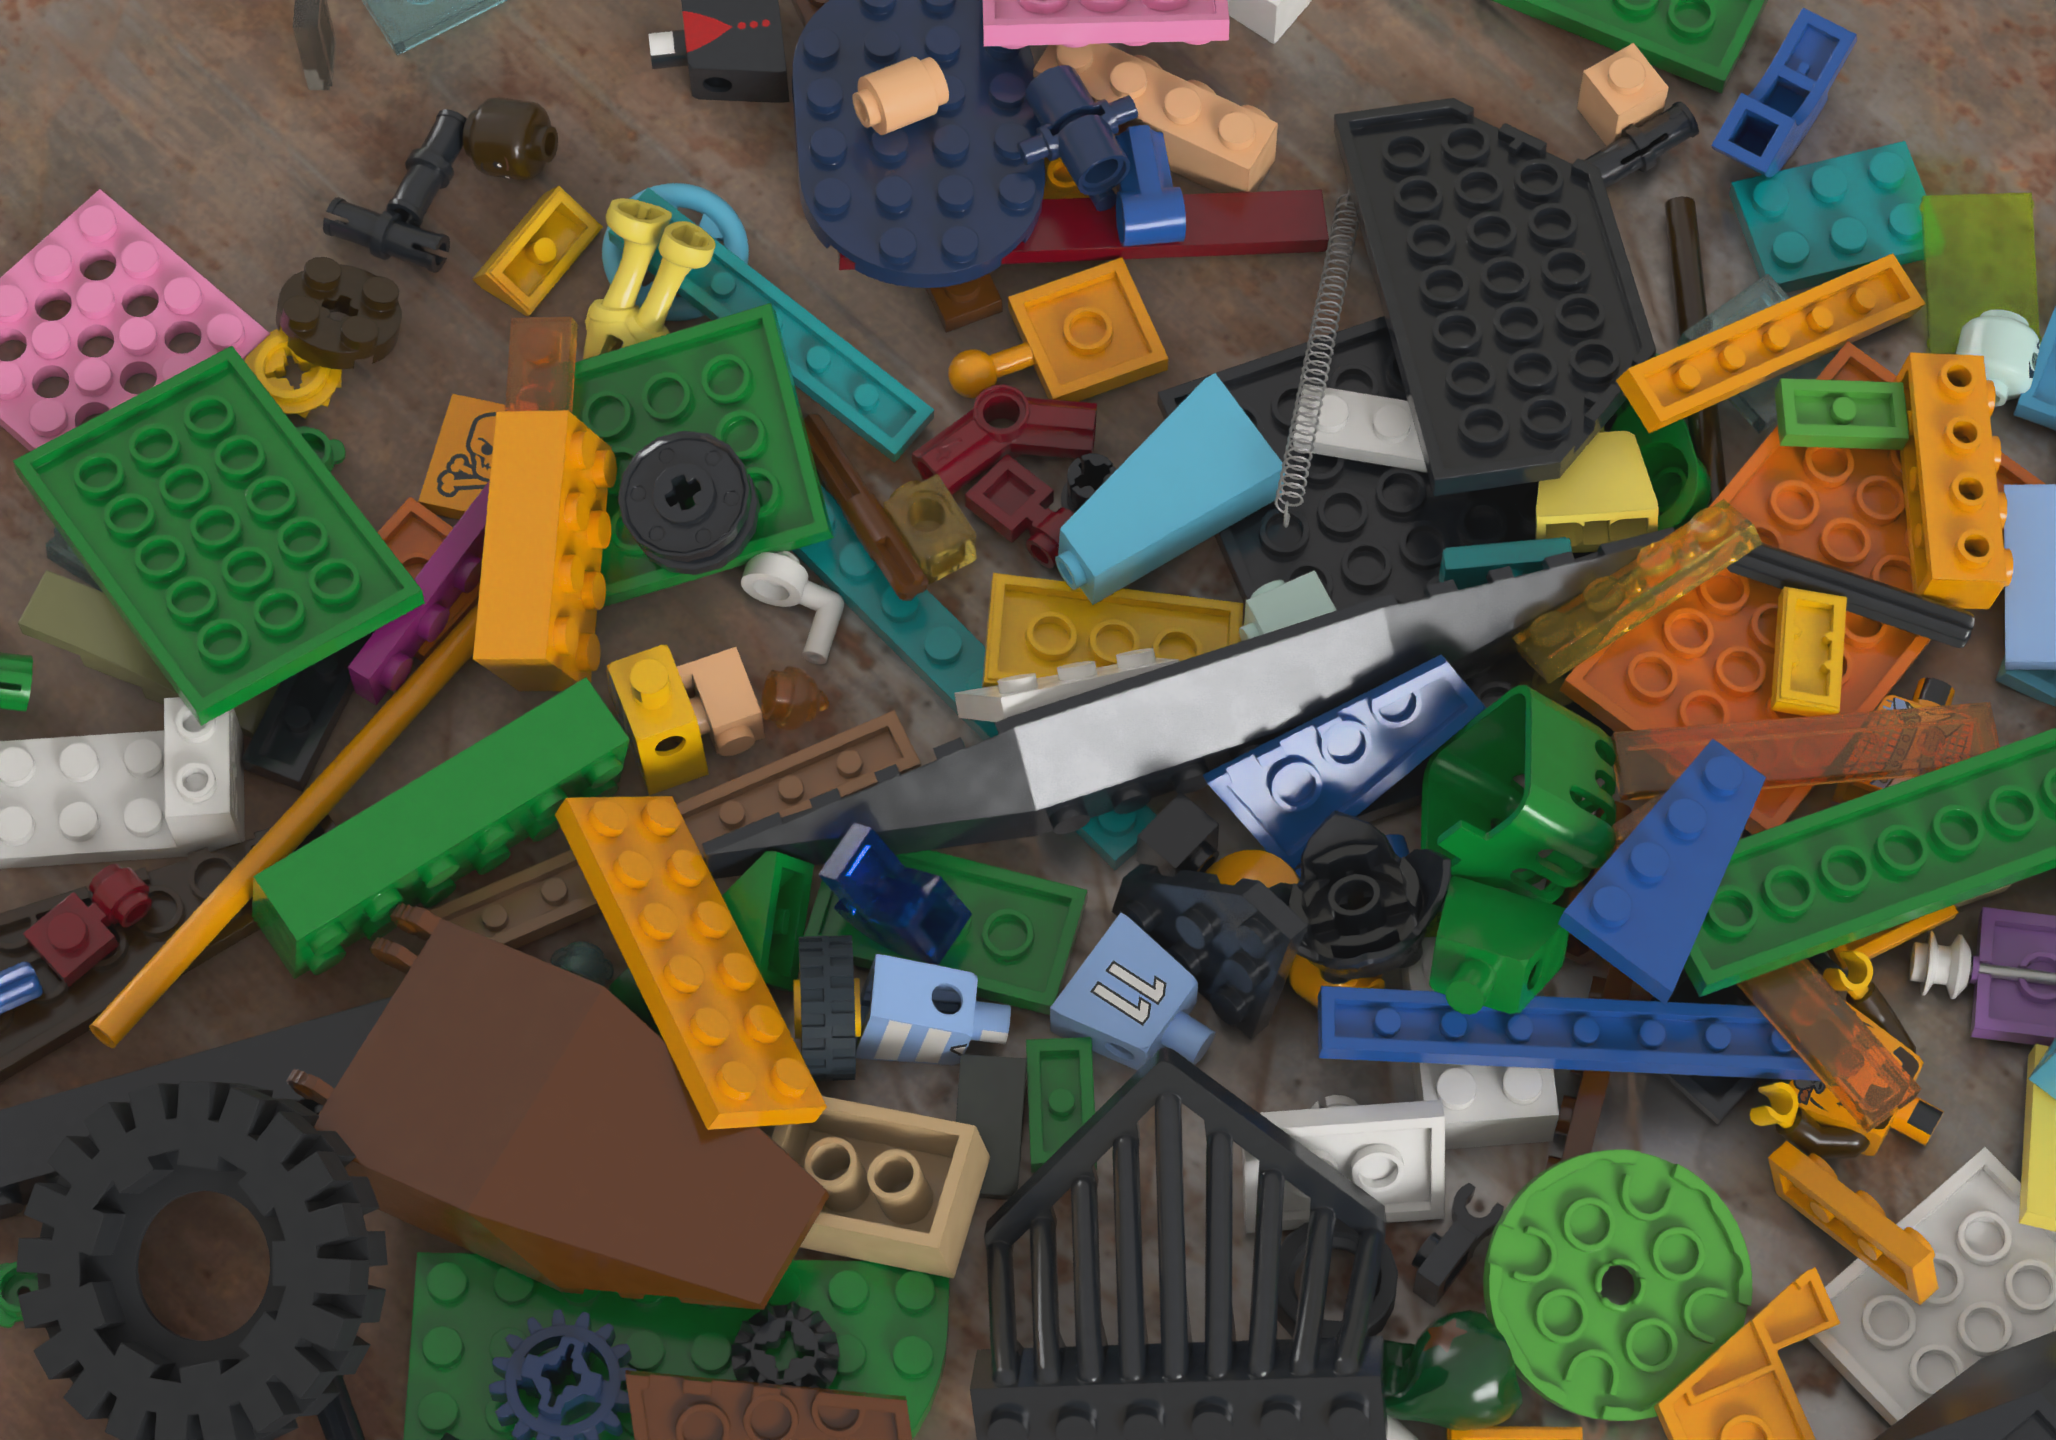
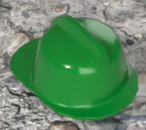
M1631 405L1617 417L1609 432L1628 431L1636 437L1658 501V531L1673 527L1676 533L1686 535L1708 507L1712 496L1710 476L1706 467L1696 457L1684 419L1649 433Z

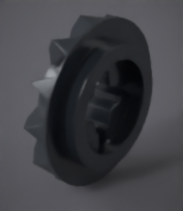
M794 1301L787 1305H766L764 1310H760L749 1320H743L735 1341L731 1345L732 1367L737 1381L828 1389L838 1371L840 1354L835 1331L831 1329L819 1311H811L799 1306ZM786 1331H791L795 1350L805 1353V1356L802 1359H791L789 1368L785 1369L784 1378L779 1379V1370L776 1366L775 1357L765 1354V1351L768 1348H779L782 1338L786 1336Z

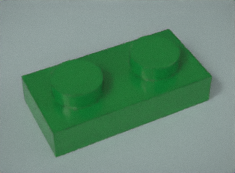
M1092 1037L1026 1039L1031 1173H1035L1095 1114Z

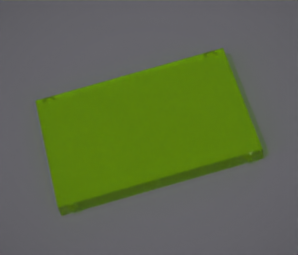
M2032 192L1930 195L1921 197L1919 210L1922 213L1928 325L1926 345L1929 353L1956 354L1963 325L1973 318L1980 317L1983 312L1988 310H2006L2021 315L2027 320L2029 327L2034 330L2041 344Z

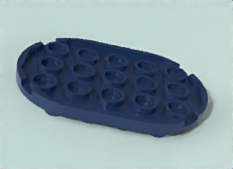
M829 0L812 16L799 37L793 58L792 98L798 185L803 212L819 241L827 249L832 246L840 254L855 263V270L881 282L912 288L947 287L972 281L999 268L1005 256L1013 251L1022 241L1026 243L1038 222L1045 188L1044 158L1025 165L1017 148L1018 142L1037 135L1036 128L1041 126L1025 98L1026 89L1034 79L1033 69L1035 64L1029 45L1020 49L984 46L982 0ZM910 57H917L919 60L931 57L937 62L947 82L949 100L946 104L938 106V111L935 115L885 135L878 134L872 126L866 128L862 125L855 112L852 99L853 94L858 92V80L860 77Z

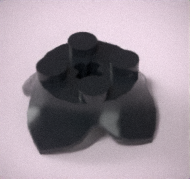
M1334 810L1308 839L1301 855V878L1297 884L1281 882L1269 889L1308 924L1297 955L1308 959L1310 963L1319 968L1320 975L1326 982L1342 984L1351 979L1376 977L1395 968H1407L1420 960L1423 954L1421 943L1427 933V927L1445 901L1451 880L1452 864L1447 856L1431 849H1414L1407 856L1401 858L1394 852L1386 835L1371 823Z

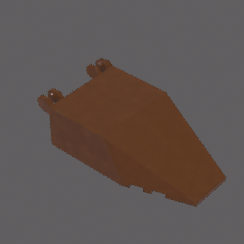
M398 904L390 916L391 920L395 922L394 924L402 931L413 936L415 935L427 942L418 956L404 946L382 937H377L369 950L374 954V957L386 965L405 973L406 976L334 1089L322 1079L299 1069H294L286 1080L287 1084L298 1095L323 1105L314 1128L317 1131H336L356 1155L345 1167V1170L349 1176H366L369 1178L380 1207L378 1210L560 1292L583 1294L584 1289L618 1292L622 1298L643 1299L644 1294L678 1297L681 1303L764 1310L830 1196L827 1190L761 1127L707 1130L663 1037L606 987L444 920L427 909L416 906L412 907L409 904Z

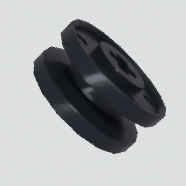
M680 431L656 438L636 453L624 471L618 496L623 523L647 558L669 572L698 575L721 569L742 554L756 532L760 512L756 486L748 474L745 465L730 445L708 433ZM693 496L695 506L686 510L683 501Z

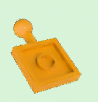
M1123 257L1009 296L1008 310L1023 343L991 355L977 349L962 351L951 361L948 378L952 388L959 395L975 399L984 389L995 385L997 378L1034 366L1048 399L1078 402L1168 370L1169 358Z

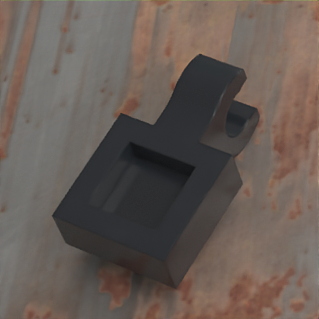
M1471 1183L1462 1186L1454 1197L1451 1210L1452 1226L1443 1237L1433 1232L1423 1243L1411 1264L1418 1269L1413 1293L1433 1307L1437 1305L1473 1257L1474 1250L1486 1236L1493 1233L1504 1210V1206L1497 1202L1491 1212L1485 1217L1478 1218L1469 1214L1466 1205L1471 1202L1476 1188Z

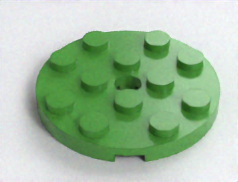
M1626 1149L1603 1150L1577 1155L1552 1165L1529 1181L1513 1197L1495 1226L1488 1245L1483 1275L1484 1302L1487 1318L1504 1336L1511 1350L1516 1374L1533 1391L1554 1405L1577 1415L1609 1421H1635L1656 1417L1657 1413L1654 1406L1744 1326L1747 1307L1751 1306L1753 1292L1752 1271L1745 1240L1736 1220L1718 1194L1693 1172L1679 1164H1673L1640 1151ZM1616 1265L1627 1269L1634 1281V1291L1630 1299L1619 1305L1610 1302L1601 1294L1602 1278L1609 1267Z

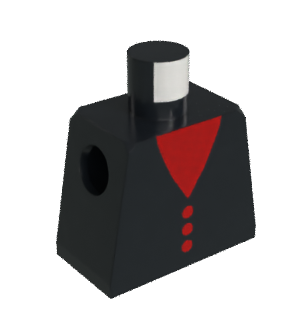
M681 0L684 30L648 33L652 69L688 66L692 96L698 100L790 102L778 0Z

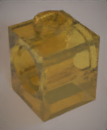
M938 474L923 482L915 480L900 486L891 494L889 500L883 502L884 510L903 537L904 544L927 577L928 585L976 560V532ZM927 520L941 525L932 532H920L913 528L915 524Z

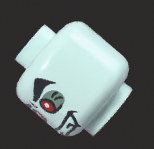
M1988 310L1983 312L1980 317L1973 318L1963 325L1956 354L1984 356L1986 380H1992L1994 383L1995 407L2004 405L2006 401L2020 398L2021 393H2025L2031 388L2040 340L2034 330L2029 327L2027 320L2021 315L2006 310Z

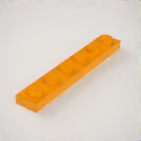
M1892 253L1628 368L1616 382L1647 431L1651 433L1840 349L1847 341L1853 343L1916 314L1926 303Z

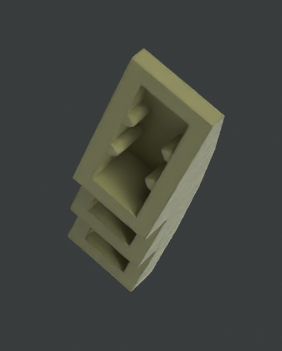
M49 570L45 571L18 622L22 634L80 655L85 667L141 687L145 698L164 705V698L180 697L103 592ZM279 684L234 708L243 735L253 738Z

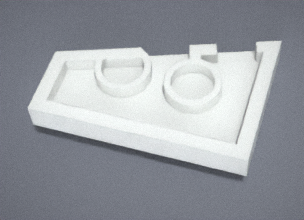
M1147 648L1117 654V664L1096 668L1095 661H1083L1057 667L1058 675L1036 678L1035 673L1005 677L997 680L998 685L954 693L958 717L998 722L1010 716L1177 663L1179 659L1155 658L1154 649Z

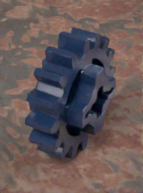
M554 1310L552 1326L543 1328L534 1317L527 1319L530 1336L525 1340L516 1335L508 1334L505 1340L508 1349L512 1353L511 1358L494 1357L492 1361L494 1372L505 1380L489 1384V1392L492 1401L506 1402L495 1411L501 1427L517 1422L512 1432L513 1440H531L532 1437L536 1440H600L598 1434L603 1430L618 1437L623 1433L621 1422L616 1414L617 1412L631 1413L628 1393L623 1391L627 1390L625 1370L636 1371V1369L622 1368L632 1360L631 1351L627 1343L611 1348L616 1338L613 1326L608 1323L594 1333L592 1332V1322L589 1313L582 1312L577 1318L575 1325H566L562 1311ZM559 1346L558 1348L540 1357L537 1356L547 1349ZM591 1352L600 1358L609 1372V1381L603 1380L601 1374L589 1370V1356ZM571 1371H573L577 1386L567 1385L562 1395H558L556 1399L552 1384L562 1385L566 1376H570ZM519 1389L525 1390L528 1396L539 1399V1415L537 1418L532 1416L521 1403ZM587 1413L592 1414L580 1422L570 1424V1422Z

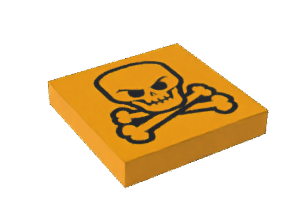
M452 394L418 502L435 515L460 520L490 480L496 411L533 410Z

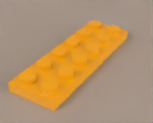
M673 797L566 798L555 813V816L707 1130L815 1123L827 1106Z

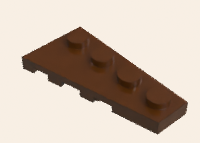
M625 1370L635 1440H912L906 1396Z

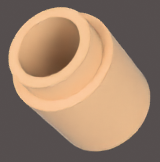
M910 57L860 77L858 80V92L853 94L852 99L855 112L862 125L866 128L872 126L878 134L885 135L935 115L938 111V106L948 102L949 91L944 74L933 58L927 57L919 60L917 57Z

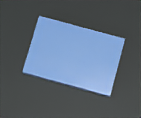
M2056 484L2004 485V493L2007 498L2004 548H2009L2013 555L2012 579L2009 586L2004 587L2005 670H2056Z

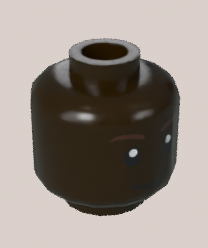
M501 97L489 98L477 110H473L469 114L463 130V146L466 155L472 159L474 166L481 173L488 176L528 180L535 178L543 170L546 162L549 163L554 159L558 148V133L556 128L551 126L546 110L538 103Z

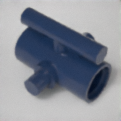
M1069 65L1049 68L1034 78L1026 89L1025 98L1041 126L1036 128L1037 135L1017 143L1021 159L1025 165H1029L1045 157L1050 161L1061 158L1079 191L1090 197L1098 211L1108 210L1116 204V194L1113 188L1124 180L1131 165L1114 134L1119 132V125L1138 118L1135 103L1130 95L1108 103L1105 99L1095 103L1075 68Z

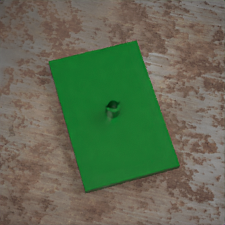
M233 346L13 460L19 478L201 726L425 603L422 589Z

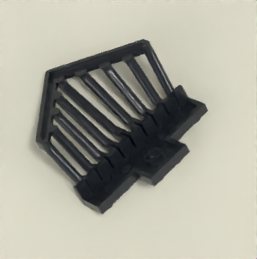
M1166 1047L1159 1049L987 1220L984 1239L987 1257L990 1349H977L970 1385L977 1440H1387L1388 1422L1383 1381L1384 1339L1383 1336H1367L1386 1237L1385 1206L1178 1052ZM1182 1104L1204 1119L1207 1141L1205 1342H1192L1186 1290ZM1155 1105L1161 1343L1149 1344L1144 1309L1139 1120ZM1234 1142L1259 1160L1249 1340L1243 1341L1236 1340L1232 1306ZM1112 1146L1118 1345H1108L1102 1321L1097 1194L1099 1179L1094 1165ZM1285 1180L1311 1198L1293 1339H1277ZM1070 1188L1076 1346H1066L1060 1334L1056 1243L1057 1218L1053 1205ZM1337 1217L1358 1233V1243L1340 1331L1336 1337L1322 1338ZM1028 1229H1030L1033 1348H1024L1017 1340L1013 1269L1014 1243Z

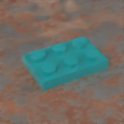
M1906 141L1781 170L1769 178L1760 175L1731 183L1729 196L1767 298L1821 285L1892 253L1900 265L1941 256L1944 249V239Z

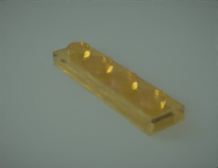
M1723 499L1714 506L1699 511L1693 516L1691 521L1659 542L1644 547L1635 558L1610 576L1592 581L1585 588L1584 592L1554 611L1542 614L1529 627L1512 637L1521 657L1550 684L1760 546L1762 541L1754 524Z

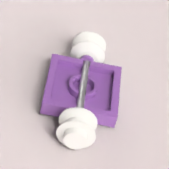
M1983 907L1978 919L1976 956H1972V958L1971 949L1962 934L1957 935L1951 946L1938 945L1934 932L1929 930L1925 943L1914 942L1909 980L1920 982V993L1923 996L1927 994L1933 984L1946 985L1950 999H1955L1967 987L1969 980V983L1974 984L1970 1037L2031 1045L2040 1044L2050 1047L2056 1038V916Z

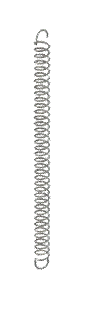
M1350 188L1347 194L1341 195L1336 201L1328 248L1326 250L1324 266L1322 267L1323 272L1317 292L1316 306L1310 326L1311 331L1303 360L1304 365L1287 438L1288 443L1276 491L1275 506L1280 512L1284 513L1285 528L1288 527L1290 521L1288 506H1299L1304 502L1302 496L1305 494L1304 487L1307 485L1305 478L1309 476L1308 469L1311 466L1309 461L1312 459L1311 452L1314 450L1313 443L1316 441L1314 434L1317 433V425L1320 422L1318 417L1321 415L1320 408L1323 406L1322 399L1325 397L1323 391L1327 388L1325 382L1328 380L1327 374L1330 371L1329 365L1332 362L1331 356L1333 355L1332 348L1335 346L1334 339L1337 337L1336 331L1339 328V314L1342 312L1341 306L1344 303V289L1347 287L1346 281L1349 278V264L1352 262L1351 256L1354 253L1353 247L1357 237L1356 231L1359 229L1356 212L1340 209V206L1344 204L1347 208L1355 209V207L1348 206V204L1354 205L1353 202H1348L1349 196H1351ZM1346 196L1345 202L1339 204L1340 200ZM1344 212H1351V213H1354L1355 215H1349V214H1346V213H1344ZM1341 213L1348 217H1357V221L1350 218H1339L1338 215ZM1342 220H1349V221H1352L1353 223H1347V222H1344V221H1342ZM1340 221L1341 223L1346 225H1356V228L1352 229L1351 227L1347 226L1338 227L1336 223ZM1340 228L1350 229L1351 231H1344ZM1338 229L1343 233H1354V237L1352 238L1345 234L1336 235L1335 231ZM1340 236L1348 237L1349 239H1342ZM1337 238L1346 242L1352 241V245L1350 246L1342 242L1334 243L1333 239ZM1335 246L1343 250L1350 249L1351 253L1348 254L1344 251H1332L1331 248ZM1336 253H1342L1347 256L1338 255ZM1333 254L1340 258L1349 257V261L1347 263L1346 261L1341 259H1331L1330 255ZM1334 261H1340V262H1343V263H1345V264H1339V263H1336V262H1334ZM1331 262L1337 266H1347V270L1345 271L1338 267L1330 268L1328 264ZM1331 271L1339 275L1346 274V277L1343 279L1339 276H1328L1326 272ZM1328 279L1336 283L1344 282V286L1341 287L1336 284H1326L1325 280ZM1329 286H1335V287H1338V288H1340V289H1334V288H1331V287H1329ZM1326 287L1333 291H1342V295L1340 296L1333 292L1325 293L1323 289ZM1326 296L1330 299H1340L1341 302L1338 304L1333 301H1323L1321 297ZM1321 304H1323V305H1325V306H1327V307H1331V308H1337V307H1338V308H1339V311H1338V312H1335L1334 310H1330V309H1322V310H1321L1319 306H1320ZM1324 311L1333 312L1334 314H1329ZM1323 313L1328 316H1337V320L1319 318L1318 314ZM1320 321L1329 325L1335 324L1336 327L1335 329L1327 326L1318 327L1316 322ZM1318 329L1325 333H1334V336L1331 338L1327 335H1316L1314 331ZM1317 338L1321 341H1332V345L1329 346L1324 343H1314L1313 339ZM1315 346L1322 350L1330 349V354L1313 352L1311 348ZM1314 355L1318 358H1328L1329 362L1325 363L1320 360L1311 361L1309 356ZM1311 363L1318 367H1327V370L1324 372L1320 369H1309L1307 365ZM1307 372H1310V373H1312V374H1314V375H1319V376H1320V375H1325V379H1324V381H1323V380H1321V379H1319V378H1315V377H1309V378H1308V377L1306 376V373H1307ZM1308 380L1314 384H1323V388L1305 386L1304 382ZM1306 389L1310 392H1321L1322 396L1319 398L1315 395H1304L1302 391ZM1305 398L1310 401H1320V405L1303 404L1300 400ZM1304 407L1310 410H1318V414L1300 412L1298 408ZM1301 415L1305 418H1316L1317 422L1313 424L1309 421H1299L1297 417ZM1300 424L1305 427H1314L1315 431L1312 433L1304 429L1297 430L1295 425ZM1299 433L1304 436H1313V440L1295 438L1293 434ZM1296 441L1304 445L1310 444L1311 449L1293 447L1291 443ZM1294 450L1298 453H1309V458L1292 456L1289 452ZM1293 459L1298 462H1307L1308 466L1305 468L1300 465H1290L1288 460ZM1292 468L1297 471H1305L1306 475L1303 477L1299 474H1288L1286 469ZM1290 477L1296 480H1304V484L1301 486L1298 483H1287L1284 478ZM1287 485L1291 488L1302 489V493L1285 492L1282 487ZM1285 494L1293 498L1299 497L1300 502L1298 504H1289L1288 501H1283L1281 496ZM1278 499L1285 504L1284 511L1279 508Z

